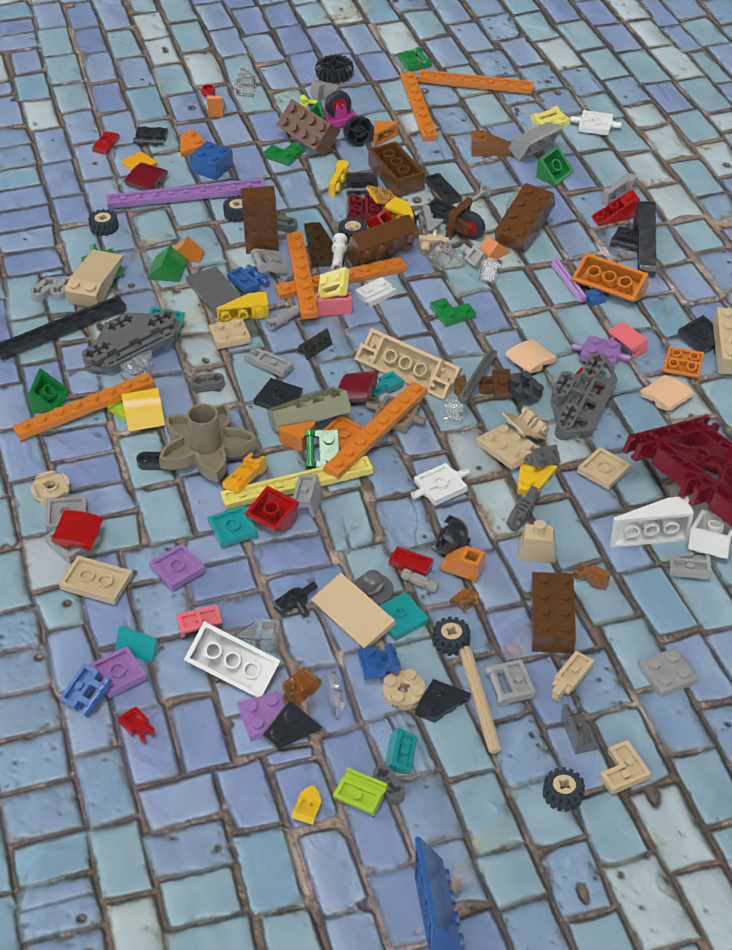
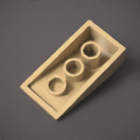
M92 249L70 277L64 289L68 303L90 307L104 301L124 256Z

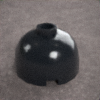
M354 115L345 122L343 134L350 144L362 147L372 140L374 126L368 118L362 115Z
M448 515L444 521L448 524L444 528L441 527L435 548H437L435 552L442 555H447L459 548L469 546L471 540L468 537L467 525L461 519Z

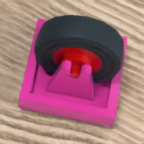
M336 90L329 94L325 100V107L323 109L327 121L337 128L344 126L350 117L356 115L351 109V98L346 92Z

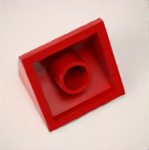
M267 485L244 515L275 532L288 530L292 527L299 501Z

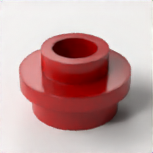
M211 84L203 85L201 94L205 97L213 96L215 88Z

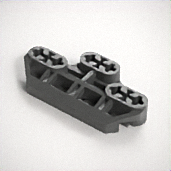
M165 309L156 314L124 313L108 321L94 345L87 347L82 352L85 368L88 372H113L173 342L179 329V321L175 316V312L171 309Z
M598 352L592 353L583 368V372L574 375L572 372L564 371L559 375L553 386L551 405L557 419L554 433L557 439L568 440L570 437L574 438L578 434L582 435V439L592 436L617 386L618 379L608 357ZM605 367H607L608 371H609L610 374H611V377H610V378H606V377H605V375H606V372L604 371V368H605ZM596 385L605 387L599 396L596 395L598 389H595ZM588 402L596 405L595 409L592 408L590 414L587 413L589 407L586 405ZM578 421L587 423L586 427L579 428Z

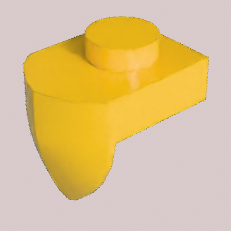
M314 785L305 788L301 792L291 818L314 824L321 805L320 793Z

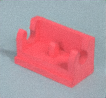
M347 292V298L321 299L320 294H317L318 316L352 314L351 292Z
M622 321L608 331V334L612 336L610 340H619L633 353L632 357L636 358L647 352V339Z
M218 605L176 614L181 638L185 637V633L200 630L204 621L212 626H217L218 629H222Z

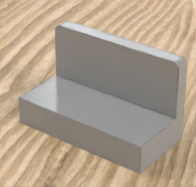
M299 475L293 499L299 501L298 508L308 507L311 517H316L322 495V487L318 475Z

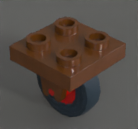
M467 197L464 201H460L455 209L450 211L448 215L449 222L445 227V237H448L449 240L458 232H461L463 236L471 240H476L483 235L485 231L484 220L476 212L470 211L473 199Z

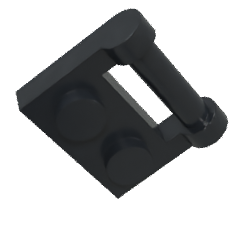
M377 172L346 173L347 195L352 193H369L366 189L367 186L378 187Z
M619 226L611 238L610 246H620L637 251V230Z

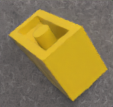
M394 197L385 205L393 219L409 214L414 221V214L408 201Z

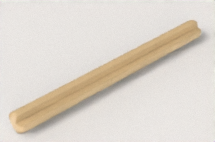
M464 646L463 649L459 650L488 751L495 755L501 752V745L472 650L468 646Z

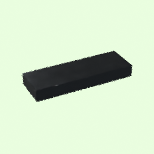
M440 173L425 177V182L443 201L451 205L462 201V196Z

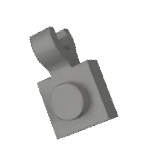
M463 243L460 247L467 254L464 259L477 269L487 256L475 245L470 248Z

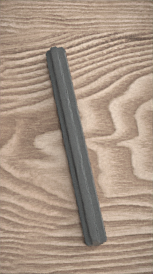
M489 348L458 396V401H461L463 404L468 401L497 355V350Z

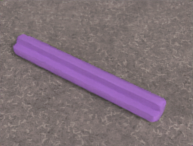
M558 258L552 259L551 266L579 303L586 302L587 295L577 282L571 280L572 276Z

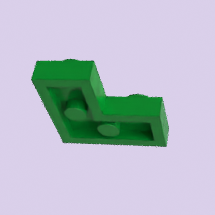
M294 142L285 149L271 145L263 152V158L290 166L306 150L305 146Z
M446 298L430 302L431 310L444 327L476 318V312L469 303L452 307Z

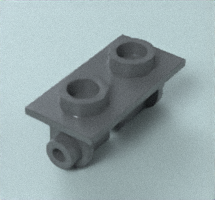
M557 444L531 449L532 453L527 454L524 459L525 463L535 465V468L561 463Z

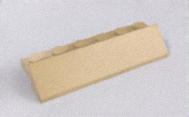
M373 328L370 329L365 343L360 344L354 358L386 374L393 371L405 383L416 382L428 388V393L443 400L458 387L456 383L463 370L459 366Z

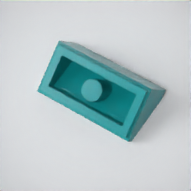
M119 626L115 645L116 651L127 646L135 658L152 663L159 653L157 638Z
M399 727L391 733L384 765L389 766L394 773L409 775L411 773L417 736Z

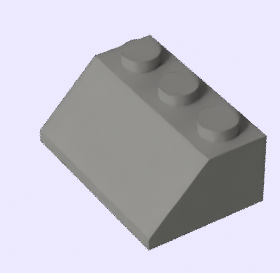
M548 122L543 125L538 124L533 130H527L521 136L516 135L513 137L508 148L520 162L551 146L564 127Z

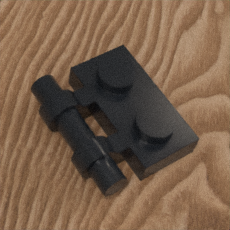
M138 127L133 143L145 146V144H152L153 146L164 145L168 136V128Z

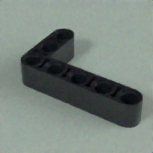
M638 201L633 219V230H637V270L648 273V276L655 277L656 203L655 201Z

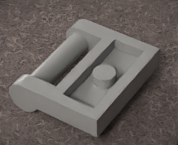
M253 249L251 251V256L257 263L259 273H265L266 271L276 274L287 272L288 267L280 251Z
M522 659L492 665L485 669V674L491 680L497 695L496 701L499 707H506L513 702L535 698L536 691ZM498 675H504L510 693L505 694Z

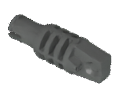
M531 486L525 497L520 498L512 509L506 521L511 531L518 530L533 511L534 503L541 494L537 487Z

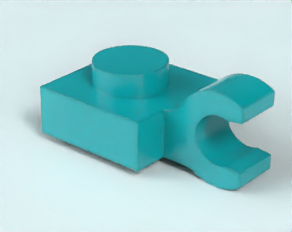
M391 371L378 377L377 386L371 394L379 397L385 390L388 392L396 390L404 385V380Z

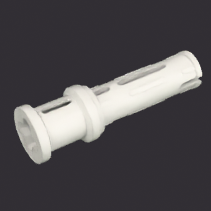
M337 233L333 237L332 271L342 268L343 254L346 252L348 240L347 236L343 233Z

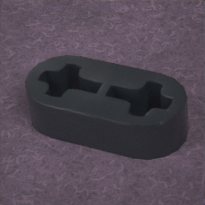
M141 452L136 457L137 467L141 470H168L160 468L159 457L161 452Z

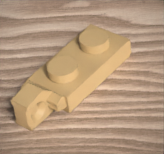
M575 651L554 677L551 699L559 702L565 693L571 694L594 666L595 660Z

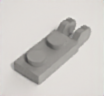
M253 347L250 350L251 354L244 355L246 363L258 366L282 378L293 369L291 361L266 350Z

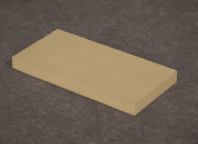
M342 573L337 575L311 598L312 603L362 649L371 647L396 625L395 620Z

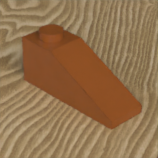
M471 132L470 149L472 157L513 155L508 148L511 144L510 141L488 132Z

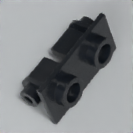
M328 328L300 344L297 352L304 354L306 360L332 345Z

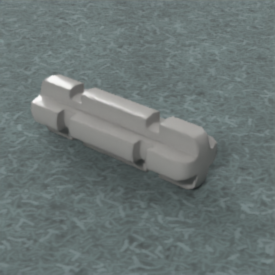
M404 569L401 573L403 580L410 581L424 589L427 588L431 592L436 593L440 584L437 581L430 580L416 572L413 573L409 569Z

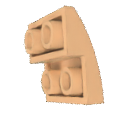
M533 339L519 343L505 353V356L511 359L512 363L519 365L523 368V371L530 373L541 371L543 365L553 364L557 359L554 354Z
M666 375L640 391L642 398L655 401L656 407L665 411L675 409L676 406L694 395V391L688 386Z

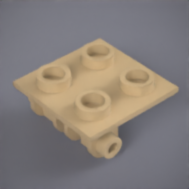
M529 407L522 408L520 416L502 412L507 418L506 421L510 425L515 426L520 435L524 437L531 436L536 440L539 438L548 439L544 436L549 431L548 425Z

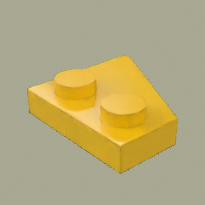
M527 463L520 465L517 494L526 495L531 486L537 487L538 491H541V488L549 482L552 474H556L557 465L535 468V465H528Z

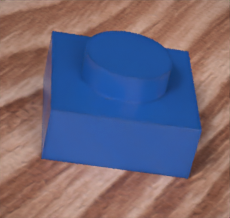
M594 288L584 291L590 306L606 303L607 297L603 291Z

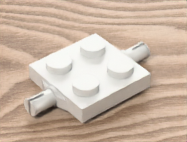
M583 110V114L580 117L571 116L570 122L579 123L578 132L609 135L612 127L621 129L622 122L613 121V114Z
M444 463L415 476L414 483L419 489L411 492V496L414 500L425 496L436 506L467 492V485L462 481V478L470 475V471L467 467L460 471H455L447 463Z

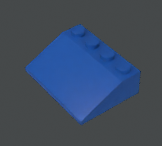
M415 837L414 877L428 950H461L465 947L463 934L458 933L457 926H460L458 911H454L452 906L455 904L454 891L449 890L448 883H451L449 868L445 869L443 859L421 837Z

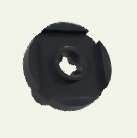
M528 371L514 373L507 381L509 393L519 401H522V399L528 400L527 403L529 404L536 403L544 390V386L533 378Z

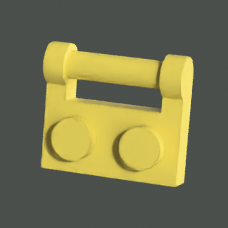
M558 106L538 114H531V121L535 125H543L547 122L562 125L563 127L570 125V118L562 113Z
M343 267L321 274L317 293L320 294V298L330 299L336 296H346L350 270Z

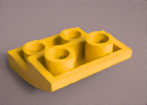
M158 388L121 394L128 432L165 425Z

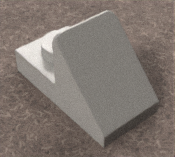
M311 80L310 94L317 101L322 98L326 99L329 94L339 90V85Z
M423 205L419 214L422 235H427V233L433 234L434 229L439 231L444 219L433 218L430 206Z

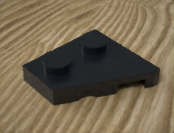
M437 197L428 204L431 213H433V218L444 219L443 223L449 222L448 215L452 209L456 208ZM420 212L416 215L418 221H420V220H419V214H420Z
M432 679L415 709V716L436 723L445 714H450L456 710V706L463 701L466 703L470 701L471 693Z
M289 700L261 736L279 750L321 730L322 726Z

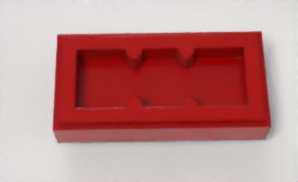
M105 131L92 146V151L107 154L120 139L119 134Z
M398 546L389 559V565L403 570L409 569L413 573L416 572L425 577L434 564L433 558Z

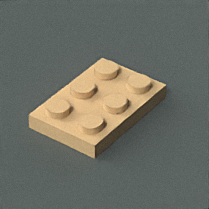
M505 423L476 438V445L511 470L525 463L524 459L527 454L532 453L531 449L539 448V446L520 435Z
M77 556L60 581L59 587L67 592L115 605L132 579L133 572L132 570Z

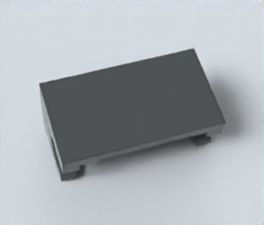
M577 703V708L572 711L569 704H564L561 721L575 755L597 750L596 739L594 735H591L580 703Z

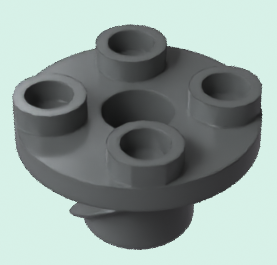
M377 570L367 571L354 582L378 606L393 598L392 582Z

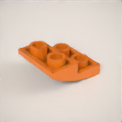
M669 346L663 372L699 379L704 352Z

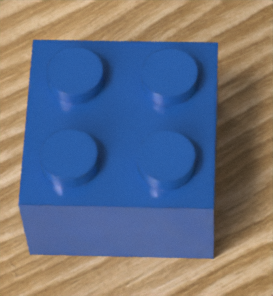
M208 141L189 156L192 173L216 181L233 166L232 149Z

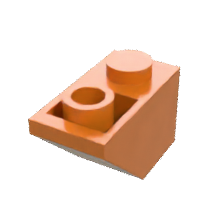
M469 546L459 548L445 556L439 570L477 582L484 570L485 552Z

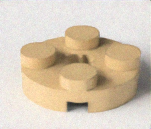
M46 471L37 475L35 481L30 486L34 499L39 501L41 505L47 506V498L69 497L70 483L65 474L61 473L62 475L56 474V471Z
M410 668L400 670L398 673H391L384 677L382 695L388 705L391 707L392 705L398 706L400 710H410L418 706L425 693V683L416 674L415 670ZM403 687L408 688L405 693H403V690L399 691V689Z

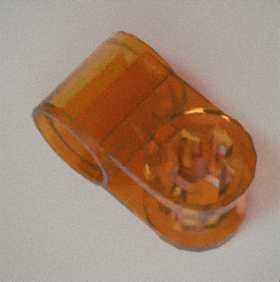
M306 667L300 668L293 676L283 682L282 689L284 694L282 700L284 705L290 700L298 706L306 698L318 691L322 680Z

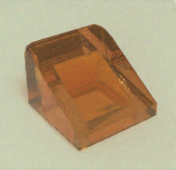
M465 375L454 379V393L457 396L460 395L467 384Z
M463 588L449 602L463 612H466L478 602L479 592Z

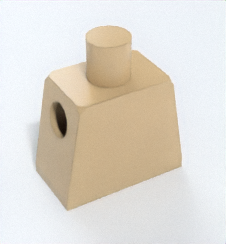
M536 520L534 525H525L518 544L517 560L556 563L554 527L546 526L543 520Z

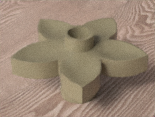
M225 403L215 407L210 404H197L188 410L187 415H166L167 433L172 441L166 444L161 451L159 457L160 468L179 470L197 464L199 472L204 477L218 483L227 470L226 457H241L251 453L258 448V440L250 431L232 427L230 410Z

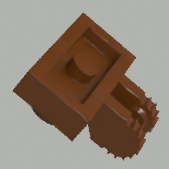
M492 369V376H483L480 380L479 392L486 395L494 392V399L513 398L507 388L509 385L507 381L511 376L510 369Z

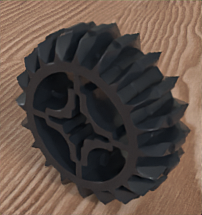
M330 54V56H325L324 58L321 57L320 60H317L315 66L316 76L322 82L333 84L345 83V81H349L352 78L354 72L353 61L347 58V56H338L336 54Z

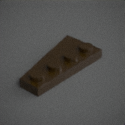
M320 222L304 223L311 268L332 266L334 254L332 251L333 241Z

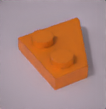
M194 129L181 133V157L191 155L206 142Z

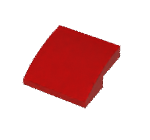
M64 510L51 541L70 548L71 544L91 551L104 518L83 511Z

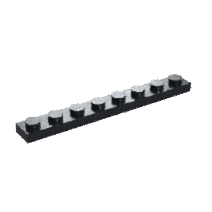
M117 295L0 342V360L127 310L126 304Z

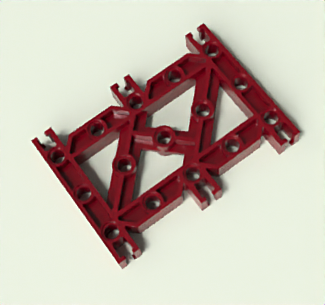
M706 415L628 435L622 452L628 454V452L635 451L631 455V459L635 462L650 458L651 464L681 487L678 493L679 497L683 499L688 495H692L688 502L691 506L707 503V507L711 512L732 527V442L718 433L720 428L718 423L715 422L712 425H708L711 418ZM705 471L716 473L718 480H715Z

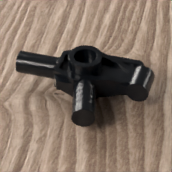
M313 581L304 588L290 589L274 601L275 605L273 608L280 615H283L287 610L297 608L303 617H307L310 612L304 603L308 600L307 595L318 588L317 584Z

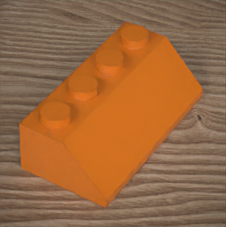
M585 253L571 278L574 282L632 302L641 299L649 286L648 273L589 253Z

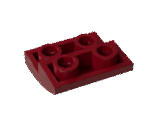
M141 162L131 170L124 182L128 186L141 190H153L157 184H162L168 174V170Z
M348 194L346 218L350 219V217H353L355 219L357 217L367 221L374 214L381 211V204L376 203L369 194H365L364 198Z
M369 371L345 374L338 388L347 391L350 403L370 401L372 389L377 386L379 372Z

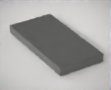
M216 266L186 276L187 283L215 318H217V307L241 297Z

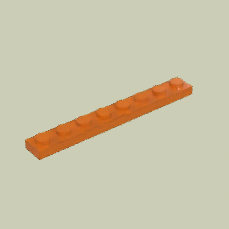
M420 69L417 76V81L424 84L432 83L450 85L452 87L479 88L480 90L507 91L509 93L532 94L534 88V81Z
M410 71L400 73V80L422 142L437 140L438 135L415 73Z
M286 233L301 319L318 318V309L303 233Z
M394 257L388 260L348 268L350 270L348 285L406 272L407 266L402 257ZM314 275L311 277L314 292H318L320 275ZM294 281L274 285L279 300L297 296Z
M149 373L141 374L118 385L72 401L62 407L39 414L29 420L21 421L13 425V429L21 441L122 401L121 394L152 389L156 387V384Z
M412 381L324 465V472L340 479L428 394V388Z

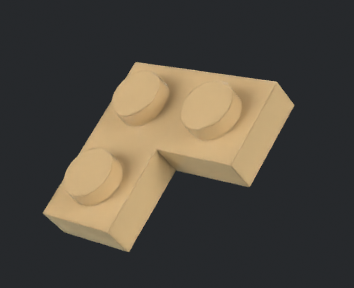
M628 740L608 747L607 753L616 766L601 772L600 779L611 795L651 779V772Z

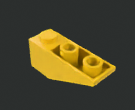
M266 292L248 293L216 308L217 322H227L241 318L243 320L269 318Z

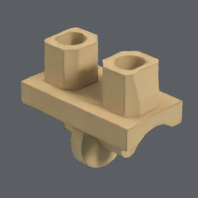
M435 229L433 234L419 235L421 254L428 255L430 249H435L436 255L445 256L446 251H449V238L439 235L438 230Z

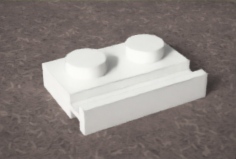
M382 277L355 290V296L365 304L368 303L369 307L397 294V289L393 288Z

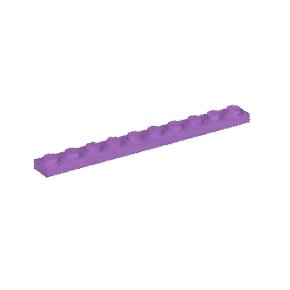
M263 178L106 194L108 209H117L139 205L165 204L168 202L212 199L235 195L241 196V188L263 187L265 183Z

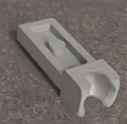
M631 173L621 176L620 181L603 191L602 205L607 206L631 189L635 191L636 187L632 186L638 177Z

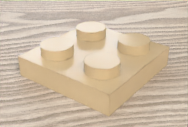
M242 318L209 325V331L217 350L251 343L250 334Z
M599 447L578 466L577 473L609 490L631 470V464Z

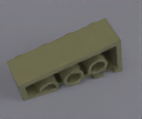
M331 387L267 409L272 430L278 432V427L309 421L319 422L352 412L347 391L336 387Z

